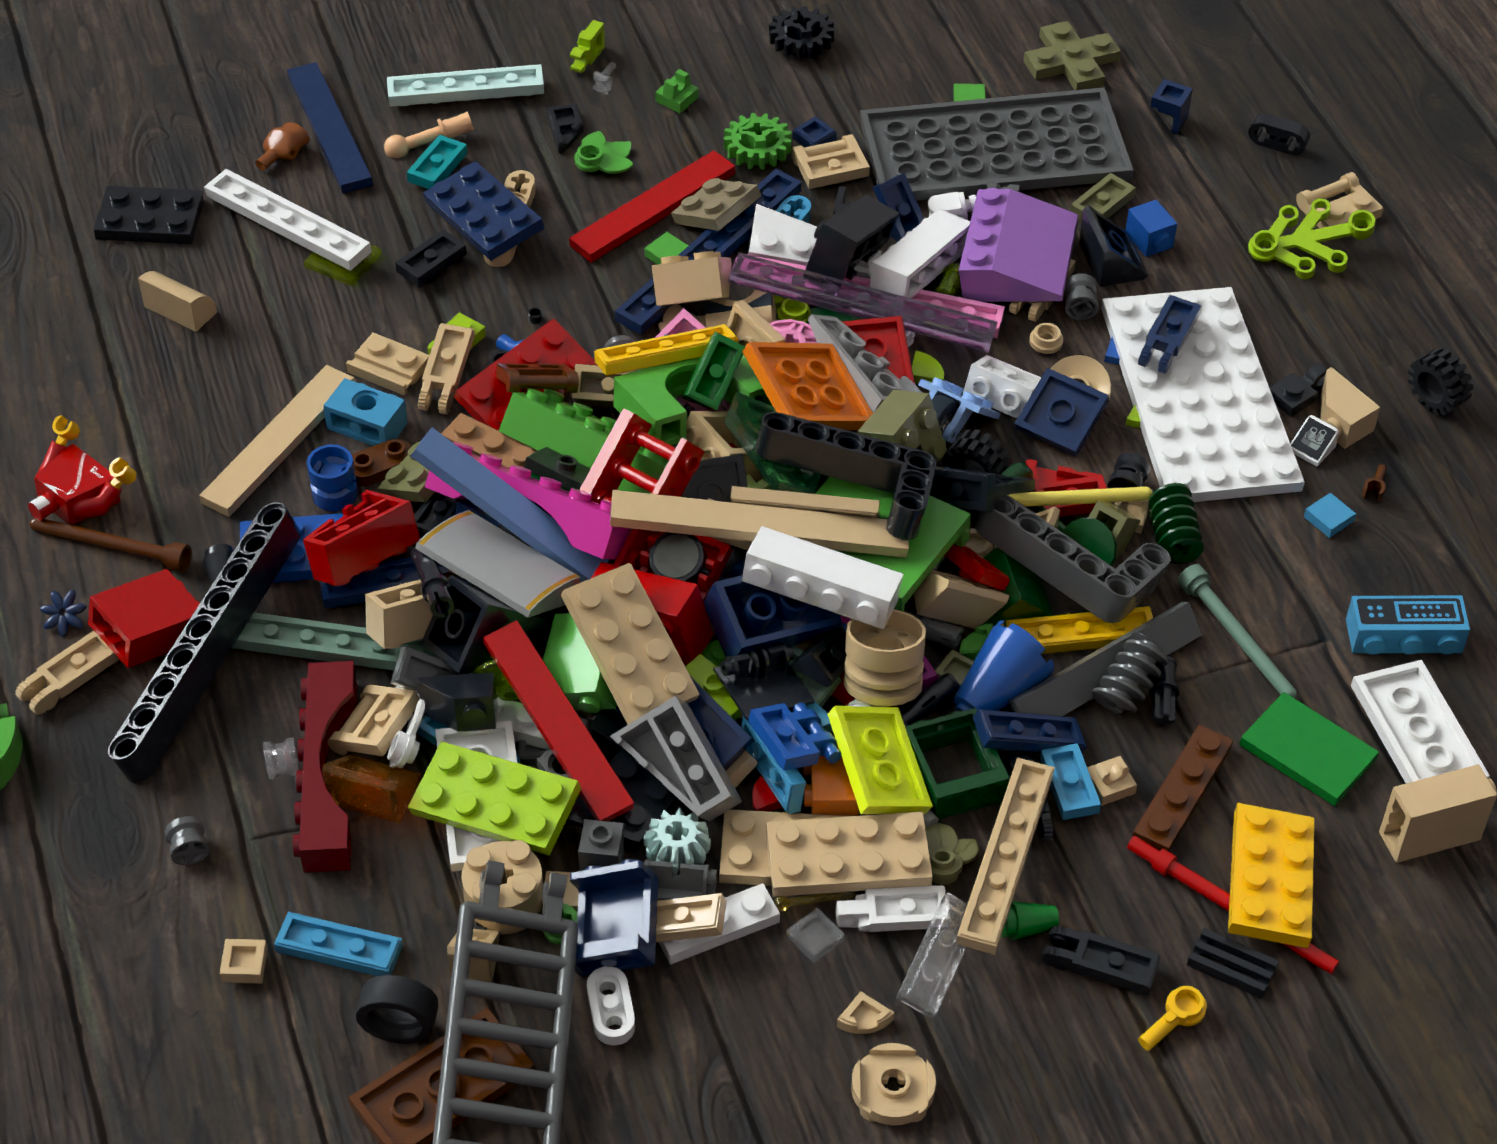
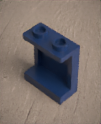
M636 859L623 860L620 864L605 867L589 866L583 871L570 873V882L579 892L577 913L579 930L575 972L580 977H587L596 969L605 966L615 967L623 971L655 965L658 876L643 861Z

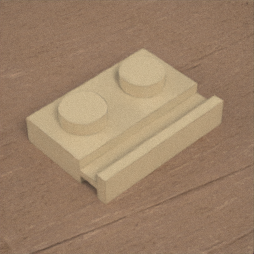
M372 333L354 353V359L346 362L347 373L405 396L410 385L413 386L424 374L429 355Z

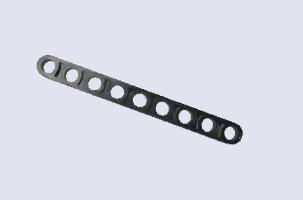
M273 502L267 504L258 512L108 747V754L129 781H143L156 770L301 537V530L283 503Z

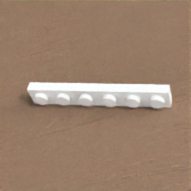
M228 169L222 171L204 186L207 197L349 271L372 252L369 241Z

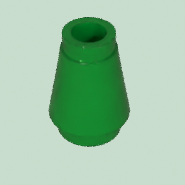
M1013 901L1001 937H1009L1014 941L1049 931L1051 927L1058 926L1059 914L1056 906Z

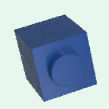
M1157 199L1129 209L1126 231L1132 242L1145 257L1173 248L1177 223Z

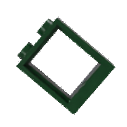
M976 708L954 711L946 716L927 721L920 720L912 725L905 726L933 805L930 810L938 819L1001 803L1010 781L996 749L983 748L973 720V716L977 712ZM968 740L983 772L937 784L922 752Z

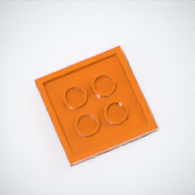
M748 342L744 348L743 354L776 412L843 430H859L873 414L833 344Z

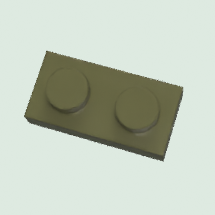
M1109 173L1075 200L1070 206V211L1078 214V219L1082 221L1083 209L1089 205L1109 218L1134 198L1136 187Z

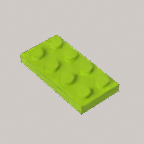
M441 741L408 809L412 815L495 840L511 842L521 840L529 845L530 850L550 856L582 787L578 780Z

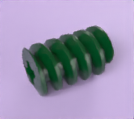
M1170 483L1159 487L1151 494L1148 500L1155 540L1158 545L1166 549L1170 554V563L1184 564L1192 562L1203 553L1204 544L1201 541L1202 535L1196 519L1197 513L1194 509L1190 487L1182 483Z

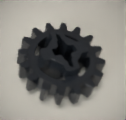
M794 6L789 13L781 10L780 16L774 15L773 22L769 23L770 44L775 45L776 52L784 50L785 57L795 54L796 59H800L801 56H807L809 59H812V53L821 56L823 55V49L830 50L831 42H834V21L828 20L829 15L827 13L819 15V9L817 8L812 12L808 11L807 6H804L802 9H797Z

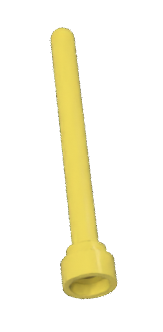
M1149 487L1026 492L1010 494L1008 496L1025 507L1092 504L1097 501L1109 503L1147 501L1152 494V490Z

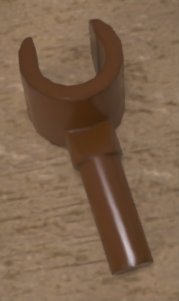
M1384 464L1378 466L1373 478L1365 481L1362 498L1366 497L1367 492L1375 491L1378 493L1377 502L1379 503L1383 500L1385 483L1382 480L1387 470Z

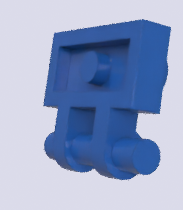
M785 703L750 710L748 722L783 771L815 765L818 763L819 756H825L829 763H836L841 759V752L837 748L838 745L835 737L831 732L825 731L822 728L821 719L815 710L808 709L805 703L796 704L792 709V713Z

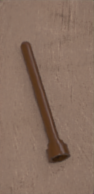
M32 518L29 522V526L33 531L161 560V563L166 565L168 570L184 573L192 559L191 546L180 542L160 546L47 519L39 521L36 518Z

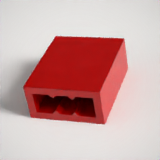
M164 569L90 596L88 625L123 664L130 668L167 654L201 602H198L187 591L182 581L177 580L168 569Z

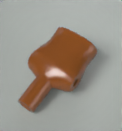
M286 122L281 127L273 128L263 142V149L266 153L255 161L257 168L264 171L277 159L293 160L300 149L310 142L307 131L300 125L292 122Z

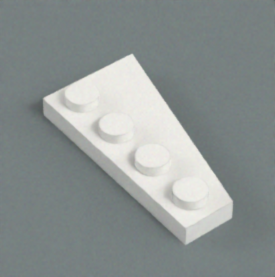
M756 204L748 254L807 266L817 240L814 238L817 226ZM879 250L868 263L861 260L854 268V270L858 271L856 276L871 279L868 275L869 267L875 258L881 256L882 251Z

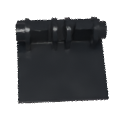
M780 643L777 646L767 648V651L764 648H759L756 650V653L751 650L737 656L730 655L726 657L725 661L721 662L720 666L713 668L714 673L746 720L749 719L750 710L785 703L788 709L791 710L798 703L803 702L806 706L815 703V700L789 664L790 660H794L795 657L794 649L791 645L786 646L784 643Z

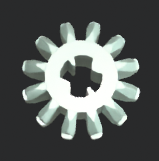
M681 808L678 809L676 815H670L663 810L661 820L651 819L649 830L644 835L646 857L650 861L673 862V875H677L681 863L704 865L706 854L711 849V839L708 835L706 822H698V817L695 813L684 816Z

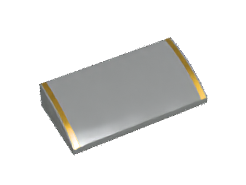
M470 510L454 515L434 527L417 542L415 548L528 618L565 606L561 597L563 590L579 584L581 578Z

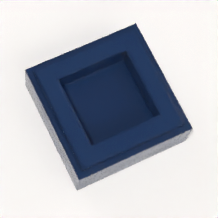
M816 116L792 130V139L803 147L833 142L837 138V132Z

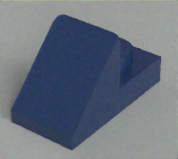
M905 173L898 174L873 187L879 202L899 212L890 235L898 242L908 231H912L924 219Z

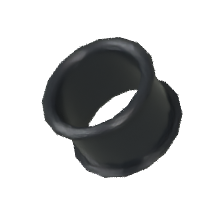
M539 307L530 308L528 310V321L532 324L541 323L543 321L542 309Z

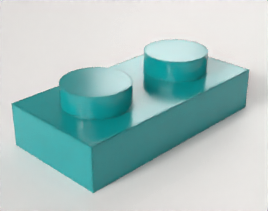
M439 134L406 172L407 181L430 189L436 183L445 180L468 154L467 144Z

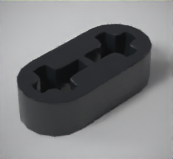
M1259 114L1256 116L1248 130L1249 137L1254 143L1291 155H1298L1304 152L1310 140V132L1304 125L1270 114Z

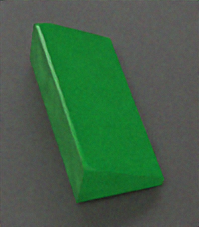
M714 332L682 398L717 411L744 355L743 350L745 346Z

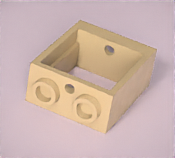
M691 411L687 419L686 440L705 451L701 460L743 454L746 475L750 474L754 481H760L763 478V474L758 467L762 461L767 459L762 458L755 451L762 421L761 418L747 422L737 411ZM728 443H734L737 448H731ZM771 461L774 466H779L785 471L787 465Z

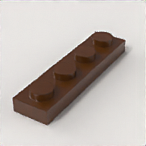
M1199 724L1134 829L1132 837L1134 835L1159 851L1164 848L1170 852L1232 749L1233 739Z

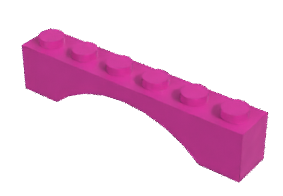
M453 442L523 496L546 510L563 529L572 547L601 559L617 558L628 538L631 528L610 526L611 502L602 500L600 504L591 501L592 495L590 493L573 488L568 492L561 489L562 483L547 477H541L540 480L531 477L532 471L516 465H511L510 468L501 465V458L484 453L479 457L472 454V447ZM429 471L424 487L453 499H467Z

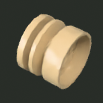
M893 610L884 629L851 619L847 623L845 649L847 656L845 660L844 687L848 694L858 701L876 706L902 705L914 700L922 692L926 628L923 623L913 615L899 610Z

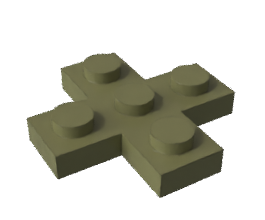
M1069 21L1040 27L1039 37L1046 47L1024 52L1023 62L1035 80L1064 74L1074 90L1102 87L1105 83V75L1099 68V65L1119 61L1121 51L1109 33L1080 39Z

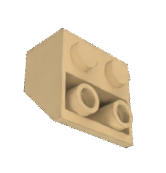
M707 251L694 253V260H689L688 256L681 255L662 257V264L652 265L657 306L729 298L732 262L731 258L721 257V252Z

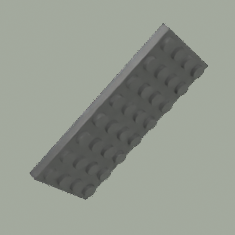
M1105 88L860 110V123L877 185L898 174L905 173L916 200H929L934 195L952 192H964V196L977 195L978 189L987 188V182H997L1001 188L1003 186L1007 187L1009 184L1020 185L1019 191L1098 183L1109 173L1116 175L1122 180H1132L1134 170Z

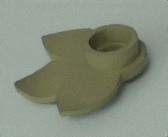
M942 823L931 824L925 830L933 877L932 882L940 885L953 883L961 873L963 865L977 858L979 853L978 843L975 839L958 840L956 832L951 826Z

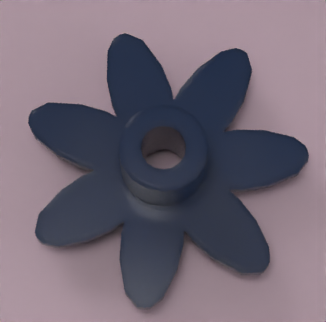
M70 590L64 600L57 591L51 592V599L54 605H42L40 607L41 612L51 615L45 622L44 629L49 630L58 625L60 635L65 637L69 624L76 628L83 627L82 621L76 614L85 611L87 605L84 603L73 604L76 597L75 590Z

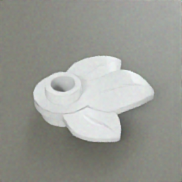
M419 699L414 715H411L408 719L407 732L399 730L394 736L387 759L390 760L389 767L403 768L406 762L409 764L413 763L420 746V742L415 741L417 729L423 720L422 717L425 711L424 700Z

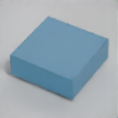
M1332 493L1327 494L1307 507L1304 513V518L1328 538L1353 523L1356 516L1353 510Z

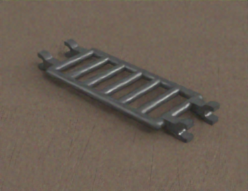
M488 860L486 871L482 870L480 873L479 903L465 901L460 905L433 1144H483L450 1138L453 1115L543 1129V1144H560L579 930L576 921L561 918L567 875L551 872L549 882L543 884L542 914L498 906L504 863ZM478 919L562 935L560 956L472 940L474 920ZM470 957L558 972L557 993L553 994L468 979ZM466 995L555 1011L553 1033L464 1018ZM462 1035L549 1049L551 1050L549 1072L459 1057ZM457 1074L548 1089L546 1112L455 1097Z

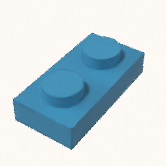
M1078 743L1041 750V764L1055 767L1050 788L1062 820L1099 814L1101 803Z

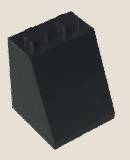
M450 575L448 582L451 586L450 596L455 605L454 611L449 615L446 608H443L444 618H438L433 615L421 642L458 673L468 674L498 667L484 645L483 637L516 620L538 654L543 656L554 619L545 612L528 618L466 579Z

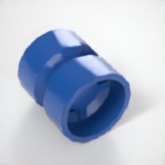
M331 444L320 446L313 450L307 458V470L314 503L320 509L326 511H340L348 504H353L357 499L358 488L351 452L345 447Z

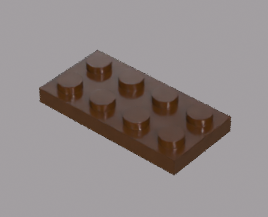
M488 1008L470 1018L501 1024ZM445 1035L348 1097L350 1107L379 1144H429L433 1141ZM462 1035L459 1057L535 1070V1064L518 1044ZM457 1074L455 1097L491 1103L518 1084ZM453 1115L452 1128L469 1117Z

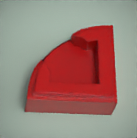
M760 776L753 788V811L771 812L781 808L782 805L763 777Z

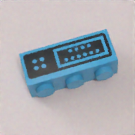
M1462 595L1352 596L1346 616L1352 653H1463L1470 632Z

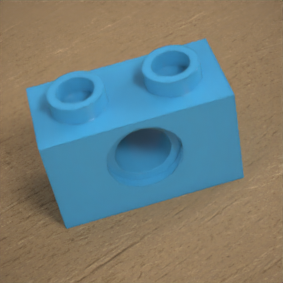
M346 378L343 379L323 405L328 430L372 446L396 439L408 424L404 399Z

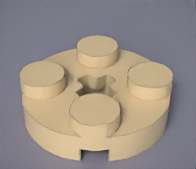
M899 1043L881 1044L870 1049L869 1055L865 1056L861 1061L860 1059L858 1060L852 1073V1096L860 1108L862 1117L870 1122L893 1126L921 1121L926 1116L927 1109L933 1102L936 1086L935 1072L928 1060L925 1063L921 1057L916 1055L917 1050ZM895 1077L898 1084L905 1086L899 1088L898 1091H891L885 1088L883 1084H888L889 1078Z

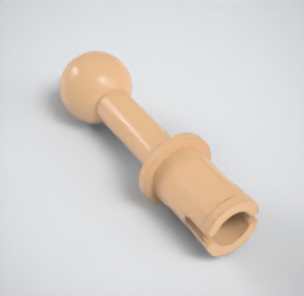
M468 112L443 121L437 119L439 126L408 137L392 135L385 141L384 151L391 158H401L406 156L410 149L434 141L439 134L453 138L472 132L474 128Z

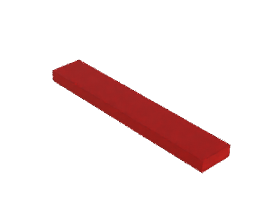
M713 150L569 238V245L591 263L671 214L681 205L685 198L693 196L703 188L702 186L706 181L714 178L726 180L735 175V165Z
M516 620L483 637L484 645L569 778L578 780L582 787L579 794L597 821L609 822L633 809L634 802L518 621Z

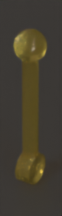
M855 891L823 893L789 899L787 896H779L773 902L778 911H785L790 906L836 899L844 901L853 900Z

